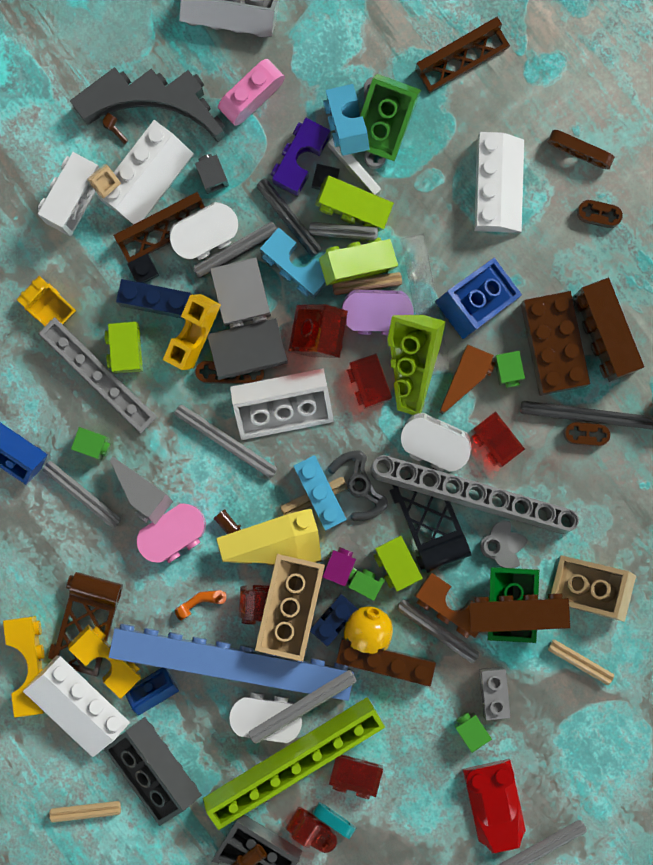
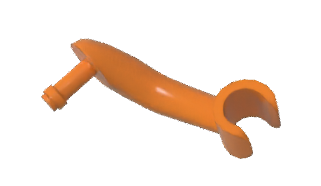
M221 590L199 592L187 602L177 607L175 614L179 620H183L191 615L190 609L199 603L209 602L221 605L226 601V593Z

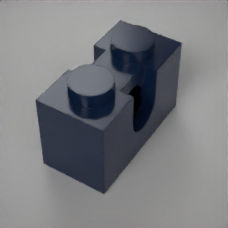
M340 594L311 627L310 632L328 647L345 626L348 618L358 608L343 594Z

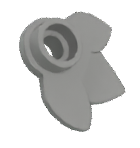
M502 521L495 524L491 534L483 538L480 549L485 557L495 559L499 566L516 568L520 566V562L515 553L519 552L528 540L521 534L511 532L510 521ZM490 542H494L496 544V549L494 551H490L488 549V544Z

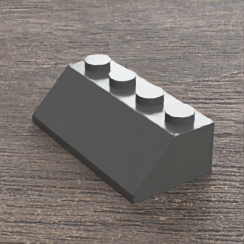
M146 717L128 728L104 748L159 826L182 813L202 796L196 784L191 781L183 770L182 765L175 759L167 744L162 741Z

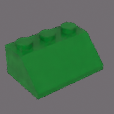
M491 567L489 601H499L498 596L513 595V600H523V595H539L540 570ZM537 630L488 632L487 640L536 643Z

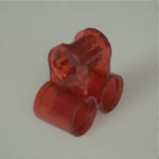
M297 807L285 827L292 834L291 837L307 848L312 846L323 853L331 852L337 844L335 834L331 832V829L326 824L318 821L313 814L301 807Z

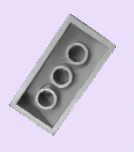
M181 0L179 21L186 22L192 26H209L215 30L227 29L239 34L245 32L255 34L258 37H272L280 0Z

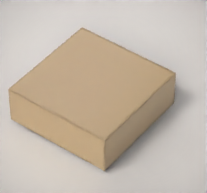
M104 164L87 178L97 194L103 199L121 184L107 164Z

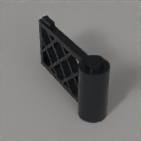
M392 485L393 489L389 490L394 504H400L418 549L419 556L416 557L420 570L425 569L428 573L472 556L450 501L444 500L446 506L443 513L429 508L434 497L431 496L426 507L414 502L417 492H414L410 500L401 495L398 486ZM404 501L410 503L408 508H406ZM412 504L425 510L420 522L410 518L409 511ZM447 509L450 514V517L445 515ZM428 511L441 516L436 529L423 524ZM445 518L452 521L456 531L448 534L439 531L442 519ZM413 523L418 525L417 530H415ZM421 526L434 532L431 540L423 544L420 543L418 538ZM436 533L442 535L441 537L434 539Z

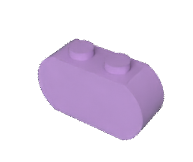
M354 289L347 294L342 304V317L345 324L351 330L358 331V334L371 335L372 331H382V335L388 336L393 315H414L412 302L403 291Z

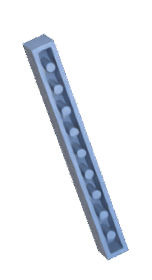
M120 624V628L114 627L109 658L307 694L314 692L348 670L354 674L351 669H348L349 666L336 662L334 666L325 665L324 660L311 658V662H300L266 653L254 652L253 647L240 645V649L230 648L231 644L227 642L216 641V645L207 644V639L192 637L191 641L182 639V634L169 632L168 636L158 635L159 630L144 628V632L134 630L135 626ZM351 686L332 698L349 701Z

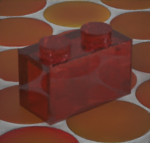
M377 353L349 363L350 369L346 371L350 382L356 383L358 391L354 392L359 406L363 404L364 409H368L392 400Z
M496 411L471 430L473 433L471 438L478 447L483 446L488 452L486 457L493 466L498 465L501 468L525 450Z
M342 754L334 760L329 785H333V790L346 793L347 790L355 791L356 796L364 799H370V796L376 797L383 773V765Z

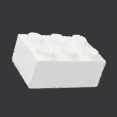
M72 152L70 157L67 156L61 165L63 170L59 177H55L49 187L51 190L47 198H43L38 206V215L46 224L70 237L96 193L87 178L99 169L97 164L75 152Z

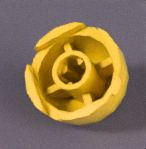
M370 606L358 608L348 618L344 628L345 640L348 638L351 641V647L363 653L375 654L378 652V649L383 648L385 651L389 647L393 635V625L389 616L381 609Z

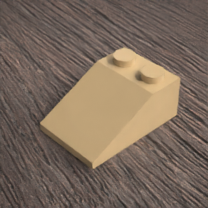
M561 555L551 594L562 593L563 598H569L570 608L625 622L636 575L629 571Z

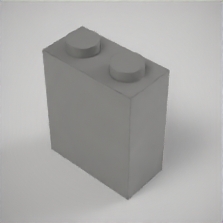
M257 258L210 269L218 303L221 304L220 311L225 327L230 326V329L244 326V322L252 320L253 323L266 321V317L271 316Z

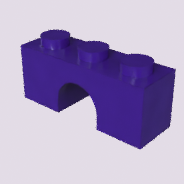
M305 118L303 123L299 122L293 132L294 140L291 144L289 142L286 144L282 152L284 158L281 164L276 163L271 172L273 185L296 197L299 196L309 177V172L297 164L298 157L305 152H311L320 157L331 137L329 129L308 118Z

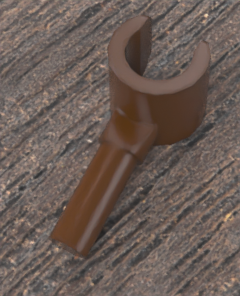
M107 113L103 119V126L107 130L112 131L126 144L129 140L115 127L118 119Z

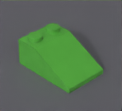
M376 74L373 77L360 117L363 116L368 133L370 150H366L367 152L395 161L421 89L380 74Z

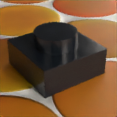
M317 163L312 188L320 190L327 176L338 179L340 169Z
M148 253L127 263L136 282L145 283L159 276Z

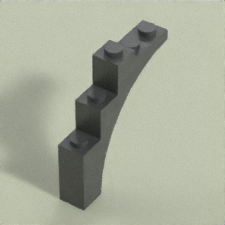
M114 67L70 100L74 109L87 125L107 113L121 109L157 107L177 112L192 119L206 129L217 142L225 137L223 131L225 128L224 124L218 116L213 118L209 112L211 110L210 106L204 98H201L204 95L202 88L204 83L197 74L192 75L189 70L168 84L160 72L155 74L151 68L131 83L124 71L119 73Z

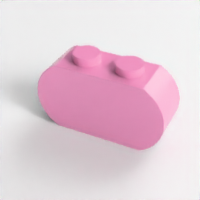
M264 59L223 96L218 104V109L234 126L243 123L279 89L285 76L269 59Z
M184 503L177 505L165 513L156 524L152 522L139 531L137 536L139 552L145 559L151 562L160 563L167 560L168 563H171L181 556L179 551L185 547L190 550L201 543L199 538L204 535L206 530L205 517L193 505Z

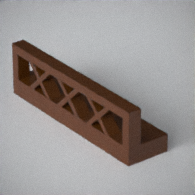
M498 16L416 63L415 71L429 94L510 47L501 31L502 23ZM496 34L502 45L497 48L487 47V39ZM471 48L482 50L480 58L476 60L466 58L467 50ZM452 59L462 61L460 69L455 72L446 70L447 62ZM431 71L442 73L440 81L433 85L430 84L426 77V74Z
M195 192L113 236L129 263L147 253L150 254L168 245L170 239L169 237L165 239L166 234L170 235V231H167L170 222L174 220L180 221L184 219L181 216L186 214V218L190 216L191 211L199 207L203 209L205 206L198 192ZM154 230L163 233L160 242L156 244L147 242L149 233ZM133 241L141 243L139 253L130 257L125 245Z

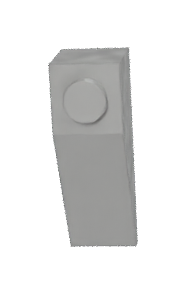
M112 457L110 462L130 505L136 510L135 515L145 523L150 520L156 524L173 501L167 494Z

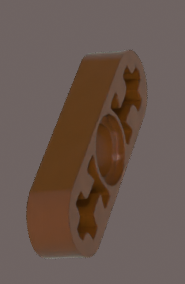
M552 130L547 141L554 148L602 169H610L615 158L611 153L559 130Z
M214 361L199 363L195 371L197 378L201 382L209 384H247L262 381L265 376L263 369L258 371L261 373L256 376L255 380H252L250 375H243L244 380H239L241 375L236 376L234 379L225 378L218 380L216 379V374H209L208 378L205 379L204 375L200 374V371L204 370L205 366H209L211 371H216Z

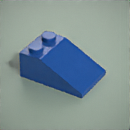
M493 258L449 289L435 303L461 338L464 339L522 296V294L497 260Z

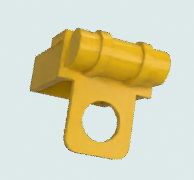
M40 276L33 280L16 299L25 307L26 311L44 326L54 317L64 325L76 312L60 296V293Z

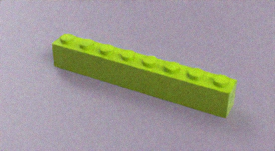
M366 697L205 796L203 801L206 813L217 829L220 830L386 727L371 701Z

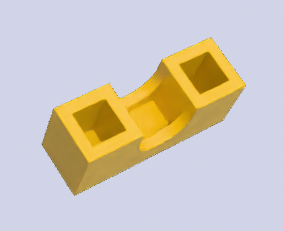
M202 294L190 295L181 315L182 318L186 319L185 325L176 338H171L162 360L181 370L193 369L221 304Z
M87 625L69 643L68 650L85 666L97 657L109 660L111 667L102 678L103 683L121 699L141 679L138 672L140 668L134 662L109 658L111 645L104 640L106 635L98 627L91 628Z

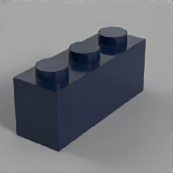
M121 279L116 302L121 307L184 319L181 315L192 293Z

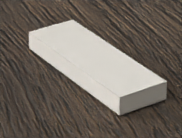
M332 138L328 142V148L367 192L380 196L381 188L352 154L342 156L340 147L334 146Z

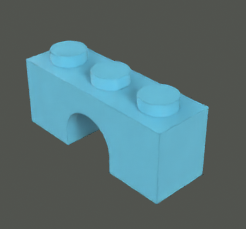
M350 84L326 90L327 100H323L326 115H331L327 117L330 131L335 130V133H332L334 146L340 147L342 156L370 150L368 133L363 116L360 117L354 85Z
M278 228L260 248L263 254L261 258L269 266L272 267L273 264L281 270L279 274L288 282L293 280L299 285L297 290L305 297L310 295L315 298L326 285L320 263L314 258L306 267L294 266L290 262V256L297 248V243Z
M314 455L294 465L325 531L346 521L347 519L316 456Z

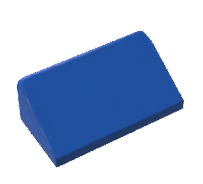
M160 668L137 682L125 695L132 710L137 715H141L178 693L179 689L167 668Z

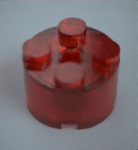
M247 585L240 587L238 616L242 618L241 623L252 625L256 624V621H262L270 585H253V590H247Z

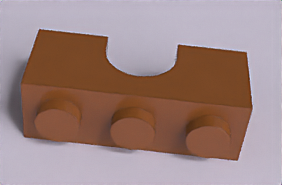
M430 572L414 595L418 598L416 603L427 611L430 607L438 612L436 617L447 625L450 621L458 626L456 631L464 637L468 638L471 635L476 638L479 632L471 633L469 602L473 601L469 599L465 607L460 610H451L446 604V595L452 586Z

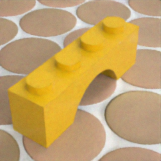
M36 616L4 620L6 645L19 650L25 657L28 666L25 682L19 689L11 693L14 717L43 714L45 712L23 692L43 670L41 659H44V647L39 644V635L42 634L41 622L37 621Z

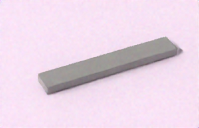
M55 317L38 333L140 434L157 418Z

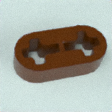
M594 200L583 201L577 209V216L582 222L606 228L616 227L623 218V213L619 207ZM587 206H590L591 211L597 212L598 214L592 213L589 217H587L586 212L582 211V209H585ZM612 211L617 219L609 222V217L602 216L601 214H609Z
M574 422L567 425L564 430V437L571 444L602 446L609 441L610 431L605 425ZM577 427V431L585 432V436H578L574 440L573 435H569V431ZM598 429H601V433L605 434V438L597 442V438L589 436V433H595Z

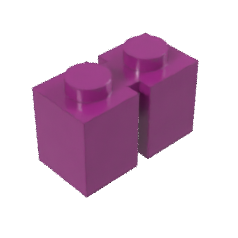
M339 547L338 551L332 550L322 577L346 586L356 561L352 557L353 552Z

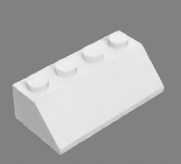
M153 120L113 172L121 184L104 199L98 194L96 195L100 201L134 225L148 216L194 156V153L173 133Z
M479 132L476 156L474 231L522 232L524 139L506 133Z
M323 368L230 387L241 440L334 422Z
M58 655L23 690L35 704L92 757L112 743L130 724L115 707Z

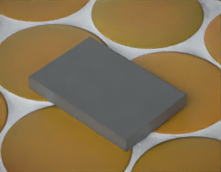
M276 318L210 333L207 336L218 380L288 364Z

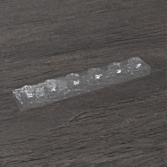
M424 233L402 237L401 245L415 315H426L441 320L439 308L435 303L437 297ZM444 333L432 376L451 372Z

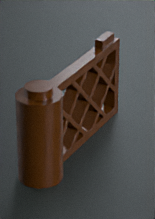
M76 572L74 576L70 575L66 589L70 590V595L57 643L51 644L48 658L53 659L56 655L59 656L60 651L71 642L65 633L67 627L75 623L77 629L81 632L83 629L78 621L88 615L94 625L102 632L101 627L106 625L103 633L106 635L104 640L107 642L123 584ZM73 602L82 603L87 613L76 618L72 611ZM98 609L110 611L107 621L99 625L93 612ZM71 616L73 621L68 623L69 617ZM75 655V659L67 662L76 671L97 677L103 657L95 658L96 664L94 669L85 667Z

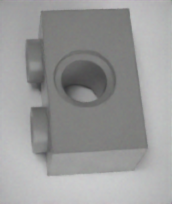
M503 667L479 669L483 717L486 720L510 718L506 669Z

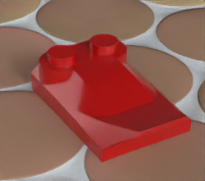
M505 759L464 768L463 773L478 841L484 844L491 853L520 848L526 829L511 760Z

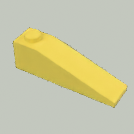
M312 509L286 514L216 538L222 562L265 563L274 566L277 554L315 563L322 561L318 529Z

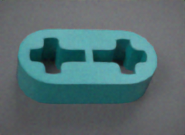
M321 802L312 811L313 815L348 839L351 838L357 829L352 823Z

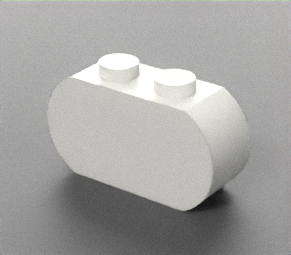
M214 202L172 225L169 235L171 246L183 258L194 259L197 257L198 260H201L210 255L209 250L216 246L218 249H222L231 244L230 239L235 237L238 230V219L235 212L229 206Z
M425 413L411 416L406 421L401 433L402 446L406 452L410 453L409 456L417 461L425 460L432 463L431 466L439 471H444V469L449 472L456 471L462 468L469 460L471 439L468 433Z
M251 692L250 696H242L233 705L229 717L230 725L238 736L250 738V730L288 708L294 702L288 701L289 697L275 695L274 699L265 698L263 693ZM302 716L263 740L281 743L293 741L300 733Z

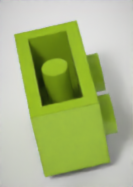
M137 322L108 324V330L105 331V343L110 345V354L106 355L107 367L111 368L114 374L143 372L139 324Z
M401 535L375 548L377 553L373 554L379 568L384 566L387 572L384 578L390 589L395 588L398 592L423 579Z

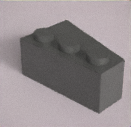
M244 814L235 820L216 851L212 862L218 864L222 862L231 865L237 861L239 855L243 856L255 847L256 844H260L264 848L267 857L256 865H297L302 850Z

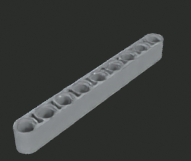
M382 455L377 457L370 467L371 476L378 481L559 534L569 533L579 524L578 515L570 509L390 456ZM377 464H385L388 472L380 473L377 470ZM400 470H407L411 475V479H402L400 477ZM423 477H430L434 485L427 487L423 483ZM447 483H452L455 485V494H451L447 491ZM469 490L477 491L479 500L471 499ZM493 496L501 499V507L494 506L492 503ZM516 503H520L524 506V514H520L516 511ZM539 510H543L546 512V521H543L539 518ZM562 516H565L569 519V527H565L562 525Z

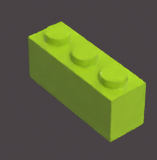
M327 176L324 179L315 205L320 207L319 210L325 214L333 215L335 213L342 216L341 220L347 223L354 224L357 222L363 226L376 227L378 231L385 228L394 204L389 200L331 176Z
M381 237L376 238L374 241L369 240L367 244L363 245L360 242L348 244L347 248L340 249L339 246L328 248L325 250L326 253L319 258L326 286L387 273L398 266L391 239L381 240Z

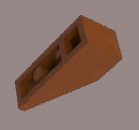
M470 345L465 347L439 413L444 414L486 377V374L491 375L496 364L492 362L494 355Z

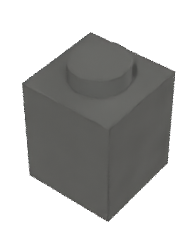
M207 154L198 159L199 162H196L195 165L207 194L229 186L217 154L214 156Z

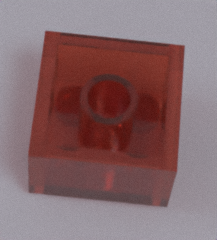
M327 304L296 305L288 351L308 357L340 358L348 311Z

